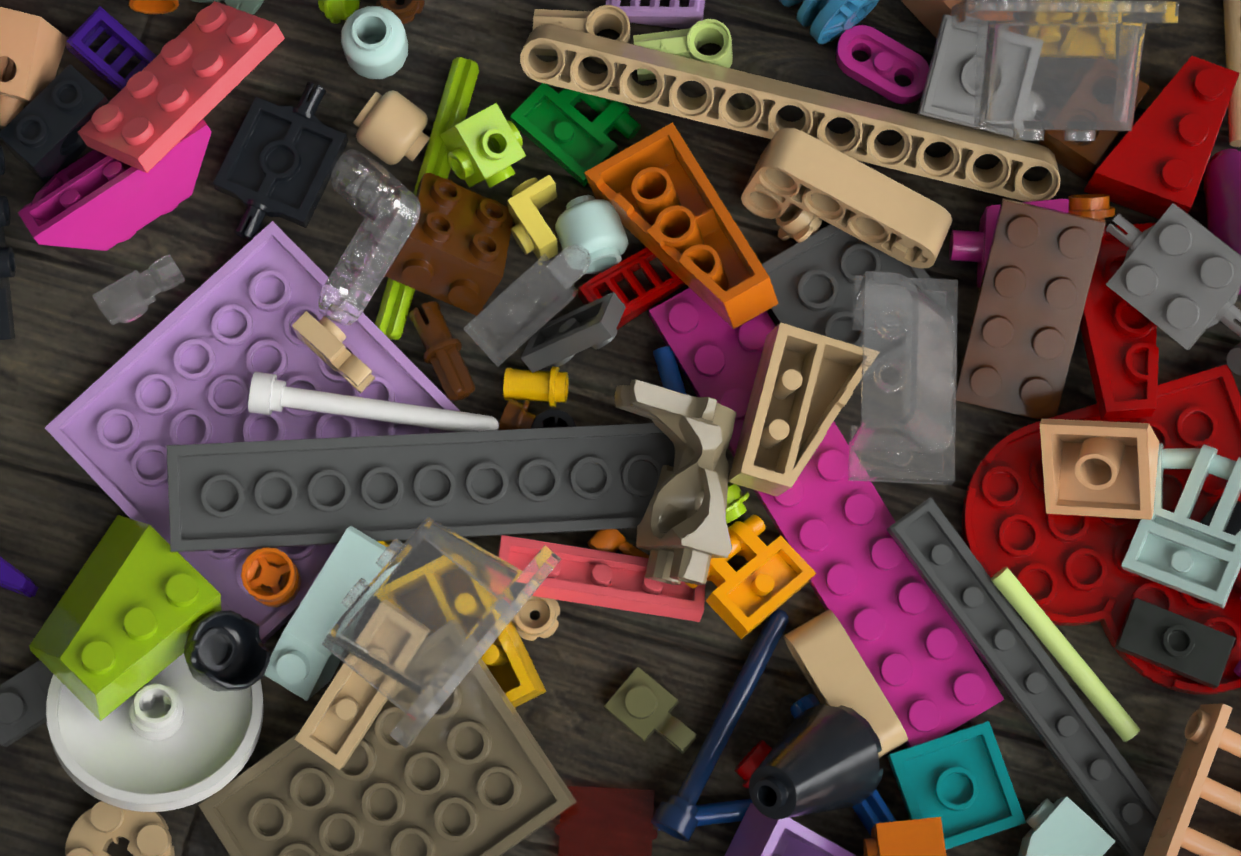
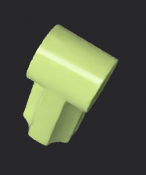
M716 19L698 21L689 29L633 35L634 45L727 68H730L732 65L733 52L730 31L724 23ZM707 43H715L722 47L721 51L712 56L703 55L698 52V49ZM637 69L638 81L656 79V76L651 71Z

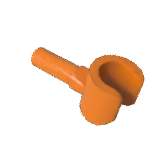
M617 529L599 530L588 541V546L594 550L613 553L619 551L625 555L649 558L648 554L627 542L626 538Z

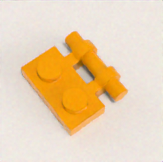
M751 515L744 522L736 521L728 527L732 551L728 558H711L707 581H712L717 588L709 595L706 602L740 639H743L790 599L816 574L781 535L770 545L766 546L758 537L765 531L766 527L763 520L757 515ZM735 555H741L748 563L736 572L727 561ZM685 582V584H687L691 588H696L698 586L696 584Z

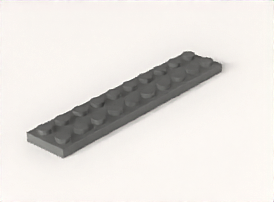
M654 423L167 445L171 552L338 544L344 532L350 526L376 541L384 542L582 532L607 529H637L653 497L662 466L669 465L674 467L675 447L669 437Z

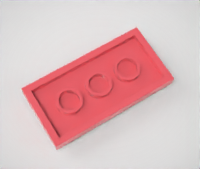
M214 1L210 6L202 9L196 15L195 20L175 39L167 42L163 46L161 53L142 71L134 74L128 80L126 86L106 105L97 109L92 115L91 120L78 131V134L88 147L148 173L285 38L276 23Z

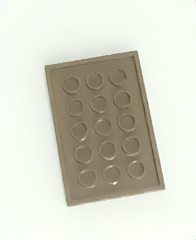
M451 622L425 641L342 769L338 770L294 740L298 735L297 733L198 806L230 856H501L577 801L458 622Z

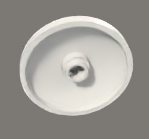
M184 653L102 721H99L54 674L46 701V718L51 743L66 773L77 785L93 797L122 809L140 812H162L180 809L200 802L221 790L242 770L252 755L260 736L264 713L261 679L249 688L240 691H213L192 676L186 664Z

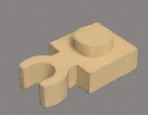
M305 311L292 325L298 339L335 372L340 373L360 393L375 379L371 374L372 370L345 348L342 342L347 338L346 335L327 317L324 316L318 322Z

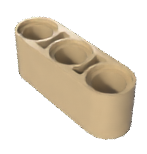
M826 610L784 635L789 651L820 703L834 707L843 705L852 708L869 722L880 739L882 751L878 753L879 758L908 741L907 734L900 720L840 621L831 610Z

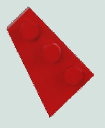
M1191 56L1094 172L1084 192L1089 194L1110 195L1111 202L1157 219L1163 216L1172 203L1188 213L1192 208L1240 73Z

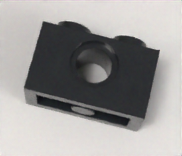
M69 64L0 132V139L22 164L46 184L55 174L68 167L88 147L78 134V131L91 120L92 115L97 109L106 105L109 101L102 92Z

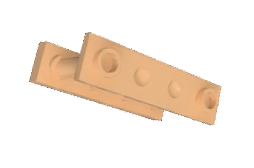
M1224 703L1201 704L1200 708L1189 718L1185 728L1187 742L1143 856H1177L1180 847L1199 856H1241L1240 850L1188 827L1199 797L1241 816V793L1207 777L1217 748L1241 758V734L1226 728L1233 709L1232 707Z

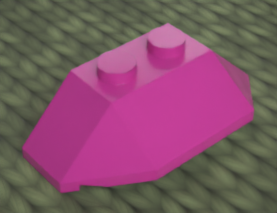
M202 119L148 173L99 151L92 150L55 174L36 193L32 203L26 204L18 214L38 245L107 251L116 244L130 239L136 231L159 216L173 211L179 203L192 195L212 131Z

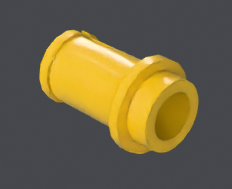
M552 366L551 371H536L534 373L531 370L506 368L503 384L505 400L511 398L515 400L549 401L550 407H556L557 402H567L569 388L568 372H559V368Z

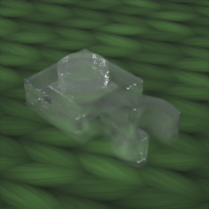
M169 254L155 261L142 273L135 270L93 294L92 297L103 315L112 325L119 321L121 323H128L139 318L148 310L147 305L156 301L155 295L178 286L185 281V278Z

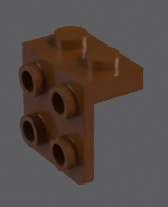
M425 173L418 185L409 229L390 258L385 277L477 316L503 278L511 236L510 229L514 220L509 213L508 207L496 200L486 198L457 185L449 179L432 173Z

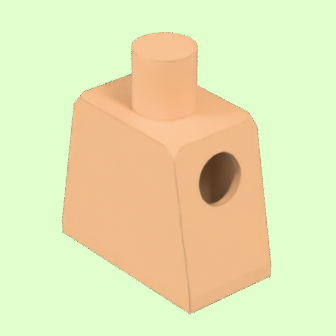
M0 7L1 129H4L24 109V106H27L55 79L68 37L40 16Z

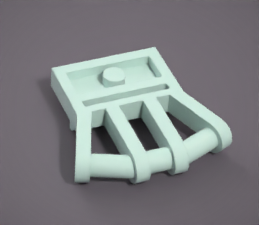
M1159 443L1152 520H1140L1121 566L1123 570L1224 608L1241 568V530L1235 536L1225 532L1241 494V457L1237 461L1217 455L1218 449L1205 444L1202 448L1164 449L1163 444ZM1164 469H1192L1174 513L1163 509ZM1209 474L1228 480L1212 521L1207 526L1189 518L1206 478Z

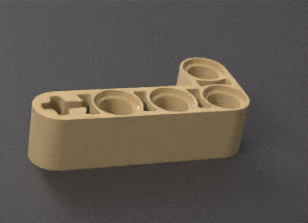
M788 127L781 128L775 133L761 154L741 196L743 205L749 211L767 219L779 218L792 203L902 263L921 269L930 268L934 265L953 221L951 214L936 202L798 129Z

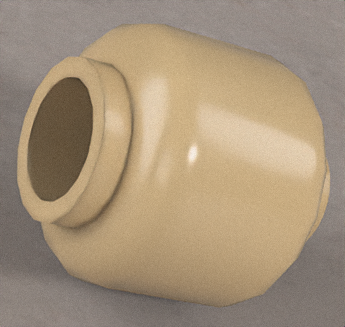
M394 90L386 92L383 96L375 92L353 122L358 127L356 138L359 144L389 165L397 164L404 156L413 162L430 139V137L422 132L428 121L426 113Z

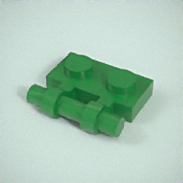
M542 83L510 116L511 122L519 131L583 186L588 183L584 172L618 152V145L607 134L616 129L626 139L630 140L641 128V124L628 114L630 109L622 102L565 88L558 94L545 83ZM584 101L599 116L591 122L574 106Z

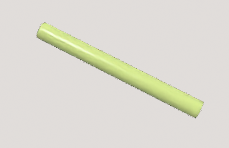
M1004 567L991 578L993 584L1123 742L1129 741L1140 731L1138 725L1009 568Z

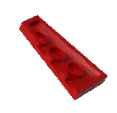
M1156 223L1133 225L1141 232H1144ZM1115 225V226L1118 227L1121 231H1123L1125 234H1128V233H1127L1123 228H1121L1119 225ZM1105 226L1080 322L1101 421L1151 417L1157 408L1159 348L1156 347L1158 326L1106 285L1124 263L1129 248L1109 232H1106L1107 226Z

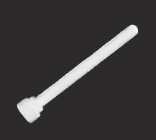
M254 372L249 391L248 411L250 413L271 415L272 411L281 412L283 407L454 432L492 431L499 429V423L493 416L287 387L286 381L277 380L276 374Z

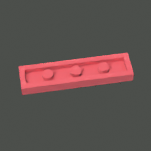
M501 535L493 590L700 622L704 613L706 585H698L696 588H691L682 581L681 585H671L645 578L649 558Z

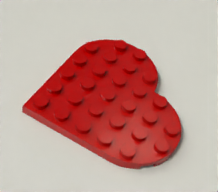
M1227 364L1158 385L1157 408L1151 417L1102 420L1108 422L1149 423L1159 443L1163 444L1164 449L1202 448L1205 444L1218 449L1217 455L1237 461L1241 457V396ZM1097 404L1048 418L1101 421ZM1041 421L1014 431L989 451L979 464L968 485L962 511V530L965 544L990 578L1004 567H1008L1055 625L1077 626L1100 621L1113 647L1116 645L1130 604L1134 598L1141 599L1233 636L1236 639L1219 686L1214 689L1117 649L1115 650L1140 675L1167 689L1188 694L1209 695L1241 688V677L1234 672L1241 659V568L1224 608L1123 570L1121 565L1141 519L1046 514L1040 435ZM1164 469L1163 509L1174 513L1192 469ZM1209 474L1189 519L1200 522L1223 494L1228 480Z

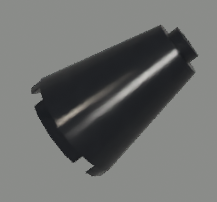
M825 704L814 705L795 718L752 774L749 782V794L754 806L768 818L785 819L844 809L860 804L874 793L882 780L883 768L879 770L878 753L882 751L880 739L869 722L852 708L843 705L839 707Z

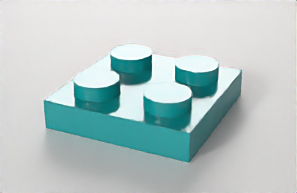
M989 721L887 756L909 819L941 817L946 850L1026 823Z

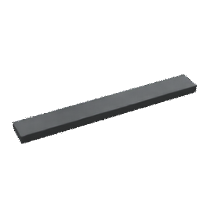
M931 497L888 527L887 531L1126 856H1143L1161 811L1160 806L1007 599L993 584L990 576Z

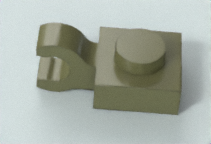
M639 667L634 670L604 706L606 711L644 743L656 731L675 749L684 754L697 739L695 737L696 734L690 728L670 714L678 704V699Z

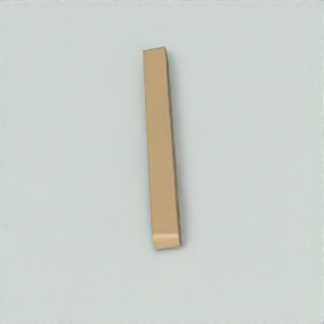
M544 24L536 27L530 33L520 54V64L524 73L529 78L537 82L768 139H772L781 128H795L858 161L1024 202L1050 200L1060 188L1061 178L1057 161L1049 148L1007 136L556 25ZM539 44H547L557 52L558 59L552 62L542 61L535 55L533 48ZM589 56L598 57L606 63L608 70L601 74H593L584 67L582 60ZM637 69H647L656 76L657 81L650 86H642L633 80L631 73ZM687 81H696L703 85L706 93L701 97L691 98L681 91L680 85ZM737 93H745L754 99L755 105L746 110H739L733 107L729 98ZM794 105L799 107L805 115L798 121L788 122L779 116L778 111L784 106ZM841 117L850 120L854 126L846 133L836 134L827 127V124L832 119ZM885 130H895L903 136L897 144L892 146L883 145L876 140L877 135ZM935 142H944L951 147L950 152L940 158L929 156L925 149ZM985 154H993L1000 159L994 168L988 170L980 169L974 165L975 160ZM1042 166L1049 170L1045 178L1036 182L1026 180L1023 177L1024 173L1031 167Z

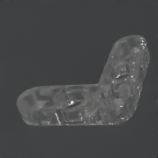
M355 149L347 150L337 160L331 175V185L339 195L364 217V220L323 286L318 300L320 314L344 326L351 325L360 317L414 229L421 211L419 199L379 162Z

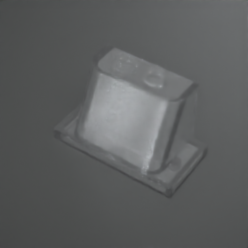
M964 0L952 6L951 27H977L974 130H1013V140L1033 141L1044 140V131H1064V141H1095L1096 131H1132L1145 30L1177 24L1179 2Z
M865 271L864 276L855 275L853 280L852 330L863 331L861 420L858 426L851 425L849 430L848 480L952 485L954 483L958 280L907 278L899 273Z
M427 517L404 544L396 538L376 561V564L382 570L370 584L361 578L341 602L348 610L330 630L322 645L406 713L389 735L403 747L407 748L561 561V558L544 545L524 571Z

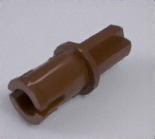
M436 301L424 303L422 307L425 314H421L417 307L409 313V318L413 322L426 350L423 358L426 363L433 365L447 398L452 402L463 400L475 391V384L459 352L462 344L459 339H453L441 313L439 303Z

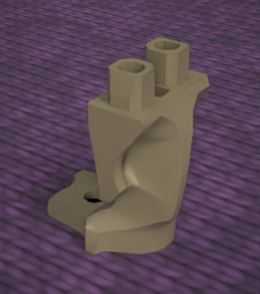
M637 379L631 380L630 386L619 385L616 387V408L652 419L654 424L669 437L675 447L674 467L669 465L662 466L653 497L642 521L637 526L636 547L650 551L645 578L671 585H681V581L696 585H706L711 558H728L732 551L726 522L729 473L726 450L732 437L736 412L717 403V399L694 397Z

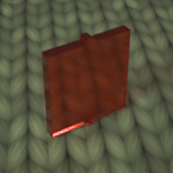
M567 786L577 802L561 813L560 824L554 829L555 833L559 835L558 856L652 855V840H655L658 836L651 823L654 812L655 790Z

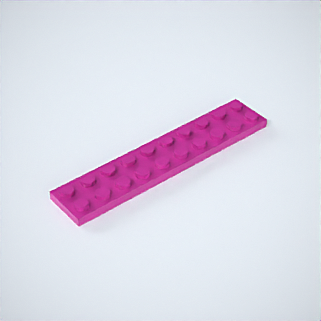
M688 288L650 309L649 317L666 346H670L678 366L696 396L717 399V403L736 412L733 433L728 446L734 457L767 334L776 326L767 311L733 329L693 290ZM833 421L826 432V436L790 489L779 496H773L754 490L780 535L816 572L809 581L811 587L825 610H831L845 629L900 720L908 737V741L905 743L910 748L946 735L1002 702L1004 698L970 642L887 531V528L893 525L895 520Z

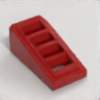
M646 247L578 287V297L586 305L602 298L601 294L606 290H609L610 293L615 292L626 307L617 326L618 330L684 286L685 283L658 259L671 276L670 279L663 282L649 263L656 256ZM641 269L654 288L646 292L633 272ZM625 279L637 298L629 301L617 283Z

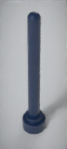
M777 609L768 616L677 795H670L667 802H660L651 823L664 833L676 839L689 842L699 822L695 818L699 811L695 805L788 625L789 617L784 610Z

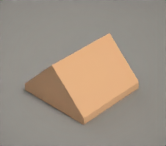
M1041 419L1040 435L1046 514L1152 520L1159 440L1149 423Z

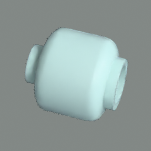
M366 6L356 10L347 18L341 30V44L349 66L358 75L368 79H384L394 75L403 67L408 56V40L401 20L391 10L381 6Z
M584 195L571 200L566 205L567 210L559 216L555 224V230L568 264L574 268L583 269L584 273L587 274L602 273L618 264L622 259L621 255L628 246V238L618 212L609 201L595 199L592 195Z

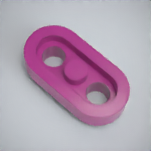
M858 25L846 30L839 39L836 61L839 68L847 76L898 104H909L922 97L929 66L921 55L875 28L866 25ZM857 50L864 51L868 54L869 59L863 62L857 61L853 58L852 53ZM898 75H905L911 80L912 84L900 86L895 82L894 78Z

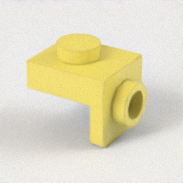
M550 175L539 181L537 178L526 180L513 190V197L507 200L509 213L516 225L510 229L512 235L525 254L533 251L541 264L558 254L557 238L538 211V209L557 197L556 183Z

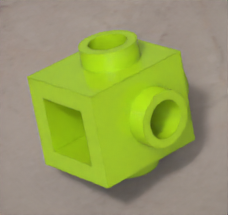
M497 102L440 134L449 151L448 161L452 170L460 179H465L469 188L483 180L486 181L489 188L516 174L511 164L526 157L522 149L523 141L520 132L511 121L505 119Z

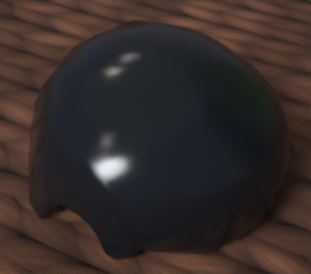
M232 610L213 611L199 619L190 628L184 647L186 664L192 676L213 691H240L249 688L262 679L270 662L271 650L264 647L259 635L260 626Z

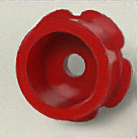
M764 740L759 741L734 770L745 781L742 785L744 788H749L752 774L772 750Z

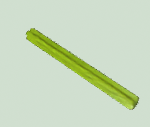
M456 57L452 61L399 244L409 229L418 185L425 173H432L448 179L451 169L448 161L449 151L440 134L464 121L479 73L478 63L471 59ZM388 278L375 325L390 340H399L402 337L415 289Z

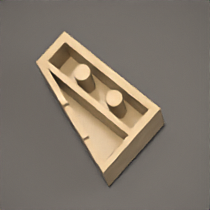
M780 322L767 334L728 482L773 496H779L790 489L826 436L827 430L852 396L863 375L879 355V352Z

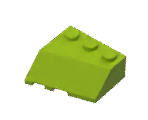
M118 515L29 645L30 651L99 721H102L184 653L185 643L192 625L210 612L222 611L221 594L178 552H171L170 544L151 525Z

